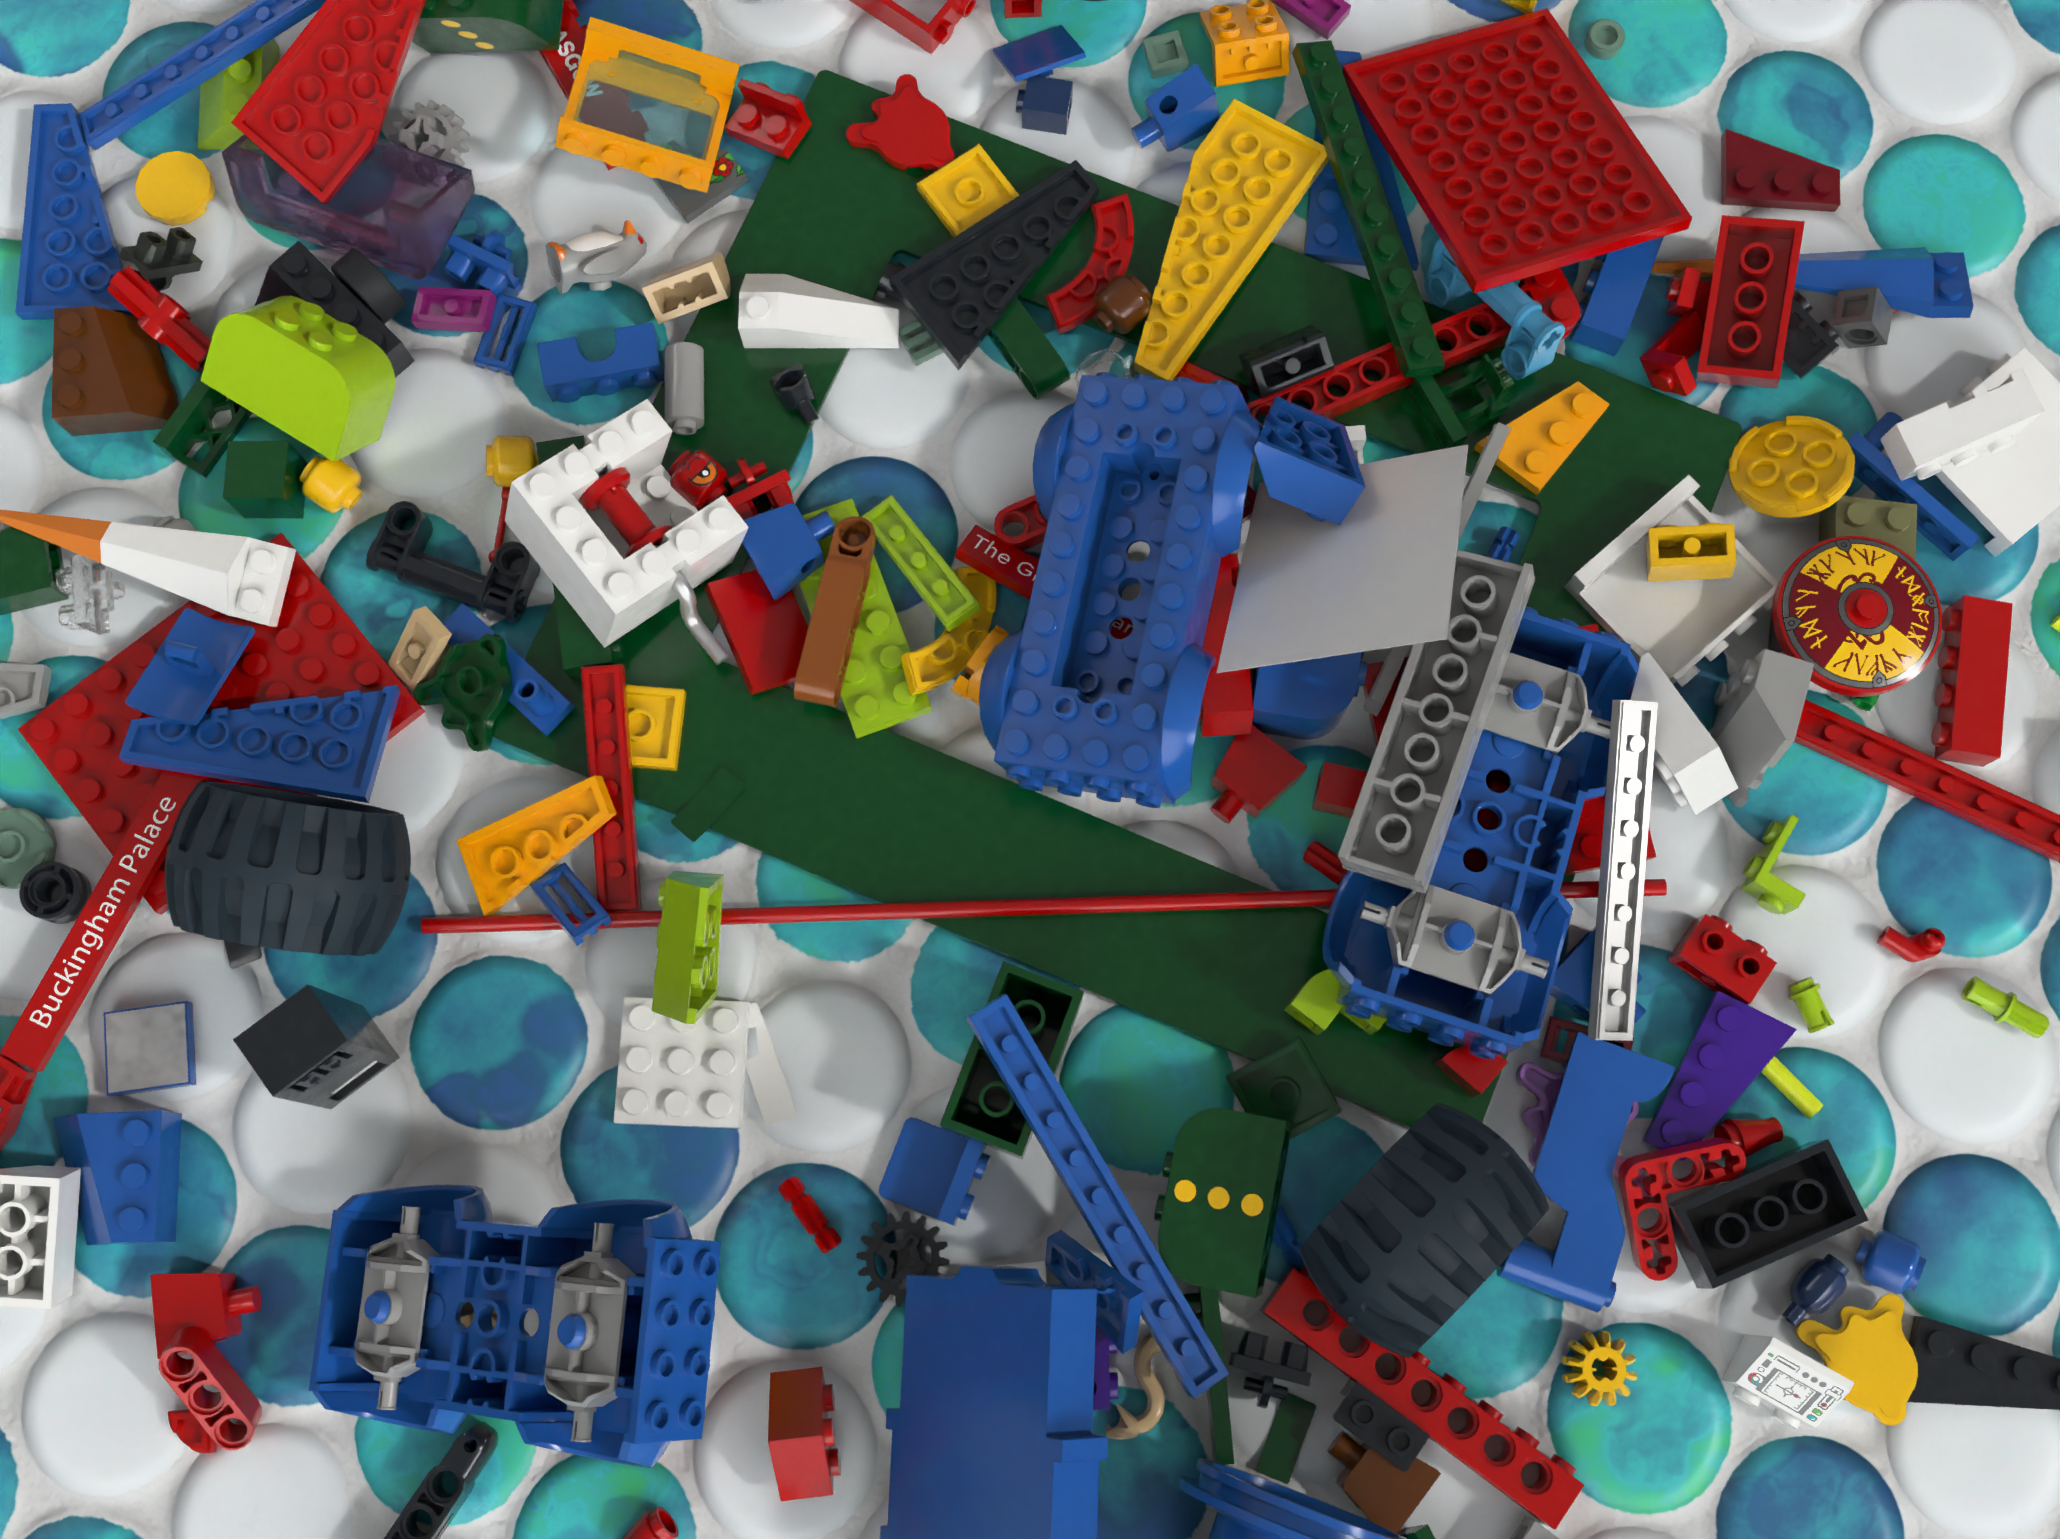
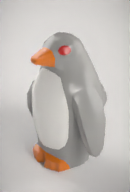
M626 220L623 230L619 235L597 231L576 236L561 245L556 242H549L546 245V253L551 274L560 294L568 292L572 284L578 282H588L590 290L599 291L610 288L612 286L611 280L623 275L646 254L647 243L636 232L632 223Z

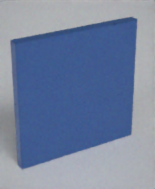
M1062 25L993 49L995 57L1015 82L1035 75L1040 77L1053 75V69L1086 58L1084 50Z

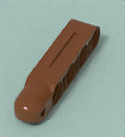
M856 516L844 518L838 522L834 529L795 678V700L836 707L838 704L869 582L871 561L876 545V533L873 524L865 518Z

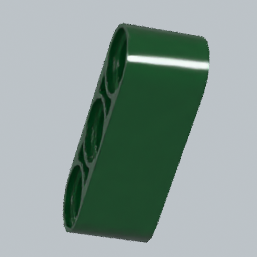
M1016 298L987 335L1028 392L1038 400L1070 380V373L1055 348L1019 299Z

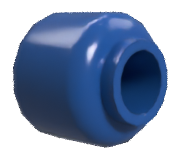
M1879 1230L1872 1240L1863 1237L1854 1259L1862 1263L1860 1273L1866 1282L1894 1294H1902L1907 1288L1914 1291L1926 1263V1259L1920 1256V1247L1915 1242L1887 1230Z

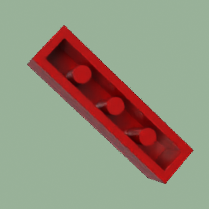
M1964 595L1945 609L1942 615V630L1945 631V640L1938 656V667L1942 669L1941 683L1936 689L1934 698L1935 705L1939 707L1938 721L1935 723L1931 734V742L1935 745L1934 758L1984 767L2001 758L2013 603Z

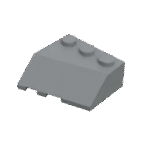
M1765 648L1752 660L1748 659L1739 671L1735 670L1726 682L1722 681L1719 684L1714 696V704L1718 705L1711 736L1718 744L1738 786V789L1728 794L1734 806L1742 808L1748 801L1749 788L1756 790L1763 781V775L1767 767L1774 768L1793 744L1814 668L1813 663Z

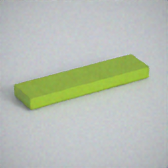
M892 495L861 516L873 524L876 541L949 633L981 610L977 600Z

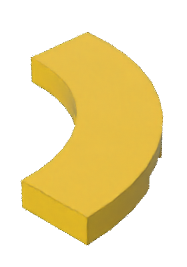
M970 566L959 567L953 571L977 600L981 610L950 633L945 628L933 643L916 651L907 652L900 657L910 696L935 689L950 681L966 668L968 661L989 634L992 616L996 610L997 590L995 580Z

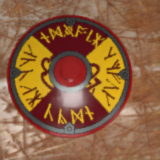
M1841 536L1822 541L1810 547L1784 572L1773 598L1772 618L1774 631L1784 654L1813 663L1814 668L1810 681L1826 690L1841 695L1856 697L1875 696L1890 692L1904 685L1927 666L1936 652L1941 637L1942 610L1932 581L1912 557L1899 548L1875 538Z

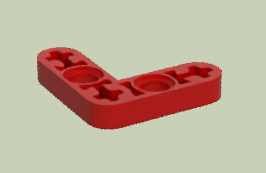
M1716 1137L1635 1155L1627 1158L1621 1164L1618 1170V1181L1633 1260L1636 1267L1649 1279L1663 1281L1669 1278L1678 1266V1256L1666 1195L1737 1178L1746 1166L1745 1153L1737 1144L1727 1138ZM1723 1150L1732 1155L1731 1158L1725 1160V1167L1723 1168L1716 1162L1703 1164L1699 1156L1701 1154L1707 1161H1714L1721 1158V1151ZM1683 1157L1690 1158L1692 1162L1691 1172L1684 1178H1674L1672 1175L1674 1162ZM1642 1168L1649 1174V1176L1643 1178L1642 1182L1644 1191L1651 1197H1643L1641 1188L1631 1180L1638 1177V1169ZM1646 1208L1657 1209V1222L1650 1228L1639 1227V1214ZM1646 1240H1653L1656 1250L1664 1256L1658 1259V1266L1653 1267L1648 1262V1260L1653 1259L1652 1245Z

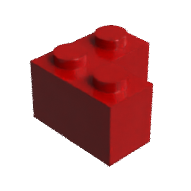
M822 1367L770 1373L768 1445L781 1501L833 1495V1476L841 1475L839 1448L831 1449V1446H835L833 1418H828V1412L835 1411L833 1384H825Z

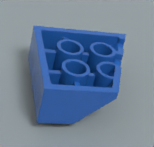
M1276 396L1254 446L1269 497L1301 509L1317 521L1324 522L1328 520L1341 525L1366 487L1345 425Z
M152 1110L81 1113L53 1118L65 1166L81 1168L78 1214L87 1245L176 1242L181 1113Z

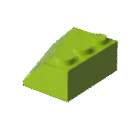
M673 871L666 877V882L660 883L658 904L663 909L661 923L658 924L656 935L658 955L651 1011L685 1024H695L716 999L718 994L724 874Z

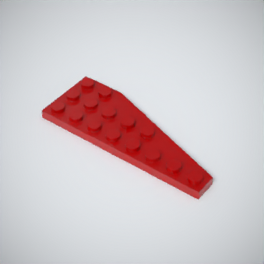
M326 0L231 123L322 203L328 204L376 144L426 0Z

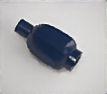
M1829 1253L1823 1259L1816 1258L1810 1260L1794 1279L1790 1288L1792 1303L1782 1313V1316L1796 1327L1806 1314L1818 1315L1824 1313L1846 1290L1847 1281L1845 1276L1848 1274L1849 1269Z

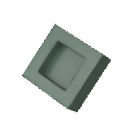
M1179 30L1143 39L1142 49L1152 79L1183 72L1188 69L1189 61Z

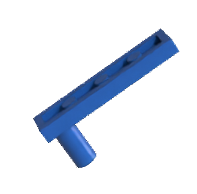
M1887 412L1864 436L1857 431L1847 441L1852 448L1853 454H1855L1854 476L1884 501L1917 504V530L1954 561L1970 549L1980 537L1912 478L1900 480L1891 460L1882 453L1885 448L1880 439L1895 424L1904 420L1894 412Z
M464 603L443 622V625L452 633L447 643L450 647L456 644L479 640L485 634H496ZM506 643L507 660L512 674V689L508 701L542 733L548 736L575 706Z

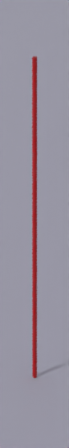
M1645 879L1644 896L1666 895L1667 884L1665 879ZM1599 881L1562 882L1560 893L1566 899L1598 898ZM1337 889L722 908L721 925L1331 906ZM662 910L607 912L612 923L606 927L601 924L597 929L658 927L662 919ZM565 913L575 927L581 925L572 913ZM585 913V915L590 919L594 916V913ZM551 914L422 918L421 931L423 934L564 930Z

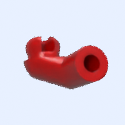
M1887 926L1878 937L1877 943L1908 962H1918L1938 955L1946 943V938L1936 928H1928L1925 932L1906 937L1890 926Z

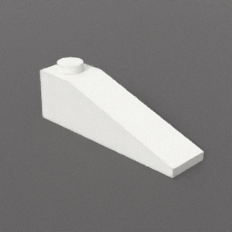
M745 274L739 291L738 330L744 348H899V309L787 274Z

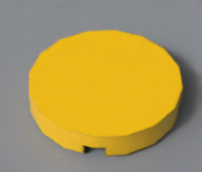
M181 151L165 152L150 159L140 170L135 183L136 198L143 210L153 219L155 218L162 221L163 224L171 226L188 224L200 218L207 211V204L210 199L213 201L215 196V180L204 162L193 154Z

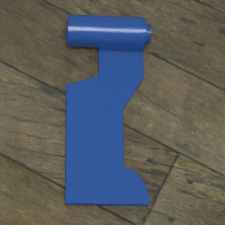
M1576 1032L1532 1173L1544 1195L1566 1212L1555 1250H1551L1523 1239L1499 1265L1497 1276L1596 1313L1603 1306L1609 1307L1616 1292V1283L1612 1279L1625 1239V1230L1612 1182L1613 1168L1633 1102L1648 1101L1660 1094L1669 1083L1675 1066L1603 1040L1588 1038V1035Z

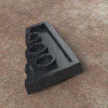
M1914 1316L1908 1343L1912 1347L1918 1363V1377L1916 1386L1907 1402L2060 1410V1358L1929 1318Z

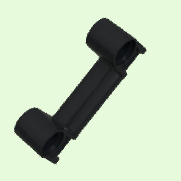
M401 501L389 508L378 535L367 553L366 566L369 570L377 572L381 569L396 575L401 582L414 585L456 602L464 603L478 611L485 612L490 610L506 616V620L510 623L515 624L520 620L540 572L539 564L523 544L511 541L500 546L495 553L487 575L484 576L423 553L432 536L433 526L430 519L415 504ZM415 517L416 522L414 526L409 530L403 531L405 522ZM525 558L524 565L519 570L510 571V566L515 559Z

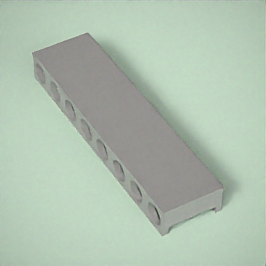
M1457 546L1448 637L1445 640L1413 644L1338 853V858L1343 864L1342 868L1426 894L1536 579L1532 564L1524 563L1521 566L1462 551Z

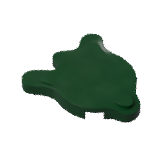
M485 634L479 640L454 645L441 660L436 675L414 688V698L418 704L423 706L443 705L442 725L447 729L463 731L468 746L473 751H486L491 747L494 721L505 708L511 695L512 674L507 660V646L504 639L498 634Z

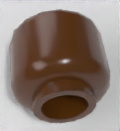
M1120 275L1115 276L1094 297L1093 303L1097 311L1094 319L1107 333L1114 330L1120 334H1128L1148 316L1151 309L1149 300L1152 298L1151 294L1136 277L1132 275L1128 278Z

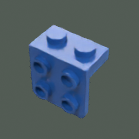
M908 1118L903 1125L879 1186V1194L887 1200L956 1226L958 1218L966 1221L975 1197L968 1194L974 1177L982 1179L989 1162L990 1155L984 1153L986 1145L917 1118Z

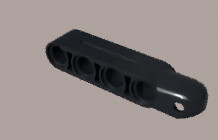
M483 1421L460 1435L441 1463L427 1474L384 1539H440L472 1492L475 1480L493 1455L498 1445V1433L496 1430ZM446 1471H451L457 1476L458 1488L454 1494L447 1493L443 1489L442 1477ZM419 1510H424L431 1516L432 1526L428 1533L420 1531L416 1525V1515Z

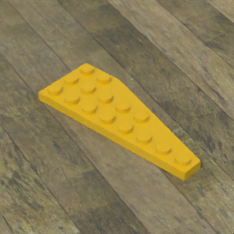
M1233 99L1193 155L1177 217H1175L1161 266L1158 284L1152 297L1151 309L1145 322L1134 360V370L1143 375L1151 376L1156 380L1172 381L1328 163L1329 159L1324 145Z

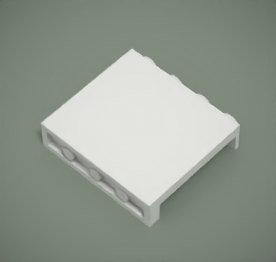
M2025 347L2012 358L2007 353L2001 356L1987 369L1991 375L1985 380L1979 375L1959 391L1964 396L1959 401L1972 397L1971 390L1985 385L1987 391L1999 387L2010 377V373L2023 368L2045 411L2013 437L2015 443L2008 448L1993 454L1990 453L1989 449L1981 451L1976 459L1958 467H1955L1953 462L1943 465V469L1935 474L1994 536L1993 539L1984 545L1994 557L2014 544L2060 505V382ZM1951 398L1946 401L1948 405L1955 403Z
M1690 475L1684 478L1577 571L1564 587L1607 632L1616 635L1619 641L1631 644L1630 650L1638 664L1640 663L1641 656L1649 651L1672 684L1677 682L1681 687L1700 672L1695 664L1704 656L1711 662L1729 646L1724 639L1731 632L1734 631L1740 636L1758 620L1753 615L1758 608L1763 606L1767 611L1772 608L1775 590L1779 583L1736 538V565L1731 578L1647 582L1645 543L1649 528H1657L1663 525H1677L1680 527L1698 526L1712 522L1720 523L1693 496L1700 485Z

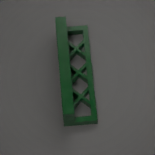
M201 374L153 442L166 455L207 478L227 450L228 441L234 440L253 412L231 399L226 401L228 397L201 382ZM230 409L232 420L228 426L213 430L212 419L216 413ZM208 441L210 451L201 464L186 456L194 444Z

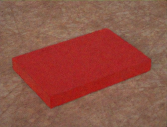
M757 569L707 583L705 591L750 695L795 682L808 625L792 589L774 601Z

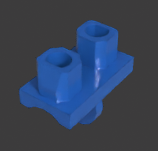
M493 230L486 237L477 234L473 239V243L457 235H450L446 244L451 254L444 266L449 277L460 283H466L475 269L481 272L475 283L478 290H491L497 298L498 294L502 293L506 286L516 289L521 279L513 274V264L508 261L511 258L512 250L504 247L505 236L502 233Z

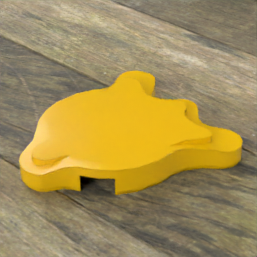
M1886 1294L1881 1296L1870 1310L1854 1306L1842 1307L1838 1313L1841 1323L1838 1330H1833L1814 1320L1802 1321L1796 1328L1797 1338L1818 1353L1824 1366L1854 1382L1851 1391L1843 1400L1873 1414L1884 1425H1897L1901 1423L1906 1416V1403L1916 1386L1918 1377V1363L1914 1351L1902 1331L1901 1320L1905 1309L1902 1299L1895 1294Z

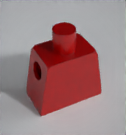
M1252 725L1251 734L1235 736L1213 776L1211 784L1222 794L1211 806L1210 810L1217 818L1227 824L1232 821L1241 808L1256 818L1301 779L1307 766Z
M235 1273L150 1275L158 1359H160L172 1335L179 1329L184 1327L201 1329L215 1344L241 1334L240 1315L261 1310L262 1297L258 1286L238 1289ZM176 1351L179 1356L188 1354L185 1351Z

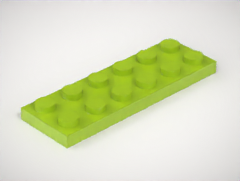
M852 498L802 515L804 520L807 521L826 510L835 527L844 518L859 517ZM833 534L818 542L825 561L829 553ZM874 554L871 561L869 582L841 691V698L857 739L933 711L926 692L910 696L900 657L911 651ZM825 563L800 582L811 616Z

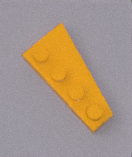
M594 775L456 840L484 916L494 915L617 814L602 776Z

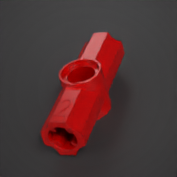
M128 266L118 271L111 278L107 291L138 318L137 323L145 332L162 345H167L190 368L200 373L204 369L212 339L190 320L192 316L186 309L169 295L161 293L135 268Z

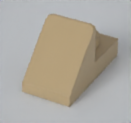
M426 606L415 609L395 647L388 665L414 692V688L418 684L426 682L436 675L441 660L447 651L452 648L447 644L452 633Z

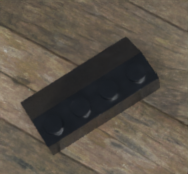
M297 241L269 266L255 305L280 296H294L320 306L324 313L339 322L352 325L359 334L378 345L389 358L395 378L415 361L402 341L300 241Z

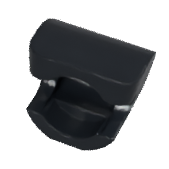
M796 364L770 379L772 390L787 411L797 408L806 426L819 419L811 403V400L815 399L816 396L801 364Z

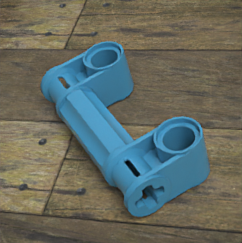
M1441 239L1435 244L1430 268L1424 281V290L1428 300L1440 308L1473 292ZM1514 282L1476 293L1511 326L1505 347L1501 352V362L1511 378L1515 380L1523 379L1553 362L1559 342L1565 333V326L1561 322H1553L1545 315L1539 302L1530 298Z

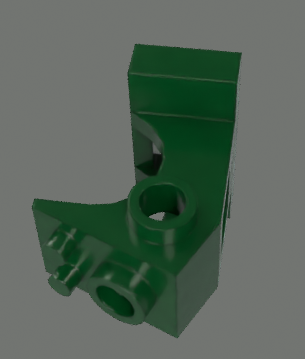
M1487 354L1484 355L1482 360L1470 364L1461 372L1464 378L1448 386H1438L1432 374L1414 377L1408 393L1441 449L1462 446L1468 436L1463 427L1486 416L1489 420L1494 419L1509 409L1508 403L1514 399L1508 388L1515 384L1499 357L1491 361ZM1469 391L1477 405L1469 410L1458 413L1451 400Z

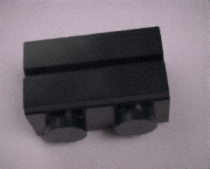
M1312 325L1260 345L1259 350L1253 348L1239 354L1248 386L1261 399L1334 369V363L1324 333Z

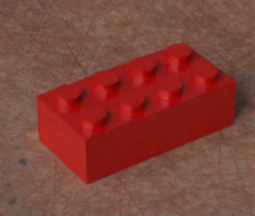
M1722 215L1696 381L1777 389L1780 381L1805 221Z

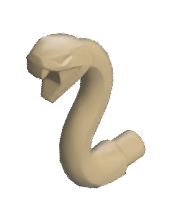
M1151 1333L1139 1344L1135 1352L1133 1364L1135 1376L1147 1396V1407L1142 1414L1133 1416L1118 1404L1116 1407L1120 1414V1420L1118 1425L1113 1428L1109 1423L1106 1425L1105 1434L1108 1438L1116 1440L1135 1438L1138 1434L1148 1432L1154 1428L1163 1414L1165 1403L1163 1389L1151 1369L1153 1355L1162 1351Z

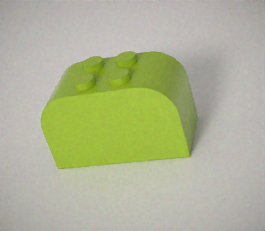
M280 296L222 318L214 329L201 377V382L333 462L380 439L396 385L392 364L378 345L359 334L352 325L339 322L324 313L320 306L294 296Z

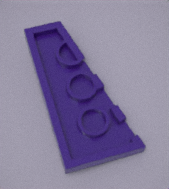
M1714 991L1642 1141L1659 1150L1702 1141L1797 1029L1720 991ZM1687 1157L1680 1158L1679 1160L1685 1161Z

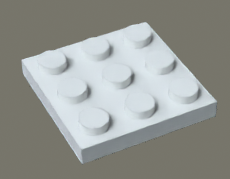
M624 997L613 1123L742 1129L750 1003L714 1000L695 1024H685L651 1011L653 998Z

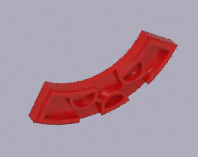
M1127 193L1091 205V214L1095 226V242L1089 262L1084 270L1082 269L1071 282L1059 290L1046 295L1045 302L1059 335L1076 328L1097 313L1093 303L1095 295L1115 276H1125L1128 270L1133 249L1134 219Z

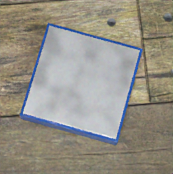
M182 1001L103 1012L107 1096L114 1097L197 1085L192 1002Z

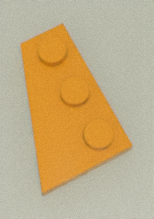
M1577 381L1507 424L1511 429L1496 459L1495 465L1537 496L1610 404ZM1489 436L1477 442L1474 450L1481 454Z

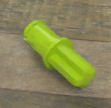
M1977 976L1971 978L1962 991L1961 998L1992 1014L1996 1022L2005 1021L2034 1038H2040L2050 1025L2047 1016L2018 1001L2016 994L2013 992L2006 994Z

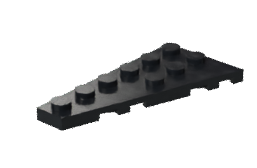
M1075 160L890 277V287L954 366L960 370L1098 197L1099 186L1079 162Z

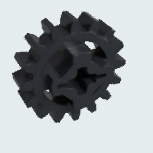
M904 1211L902 1221L897 1222L894 1215L889 1213L887 1214L888 1225L882 1227V1225L875 1221L871 1224L876 1233L873 1238L869 1236L861 1237V1241L868 1245L867 1252L857 1253L856 1258L866 1260L867 1267L859 1270L858 1274L859 1276L870 1275L872 1281L866 1287L868 1292L878 1287L882 1290L879 1301L884 1303L890 1295H894L896 1306L902 1307L905 1301L906 1289L898 1287L903 1278L907 1277V1274H942L938 1272L939 1266L950 1264L949 1259L940 1257V1251L948 1247V1243L936 1242L935 1240L940 1228L938 1226L930 1230L924 1228L927 1217L922 1215L916 1223H912L910 1212ZM909 1229L901 1241L891 1244L883 1240L886 1235L893 1231ZM923 1237L930 1246L932 1264L922 1259L919 1246ZM913 1239L909 1256L915 1260L912 1267L904 1266L894 1278L897 1270V1260L892 1257L895 1250L903 1251ZM875 1254L884 1258L887 1267L884 1280L877 1272Z

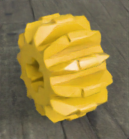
M1590 1331L1582 1332L1581 1339L1583 1345L1574 1340H1570L1567 1344L1569 1349L1575 1354L1574 1357L1562 1356L1560 1359L1562 1364L1572 1366V1371L1562 1375V1379L1567 1383L1577 1382L1573 1387L1572 1395L1576 1398H1581L1587 1394L1589 1405L1598 1406L1601 1399H1603L1606 1405H1616L1615 1391L1622 1396L1628 1397L1631 1392L1623 1383L1624 1380L1635 1381L1638 1378L1635 1372L1626 1371V1365L1633 1364L1636 1358L1633 1354L1621 1355L1625 1349L1626 1342L1623 1339H1616L1611 1342L1610 1333L1607 1331H1600L1596 1338ZM1594 1360L1605 1362V1365L1601 1366V1368L1606 1369L1603 1377L1592 1374L1593 1371L1597 1370L1592 1368Z

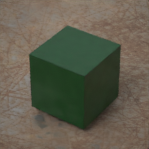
M228 441L223 498L244 518L303 519L305 496L302 492L303 482L300 481V476L308 463L288 441Z

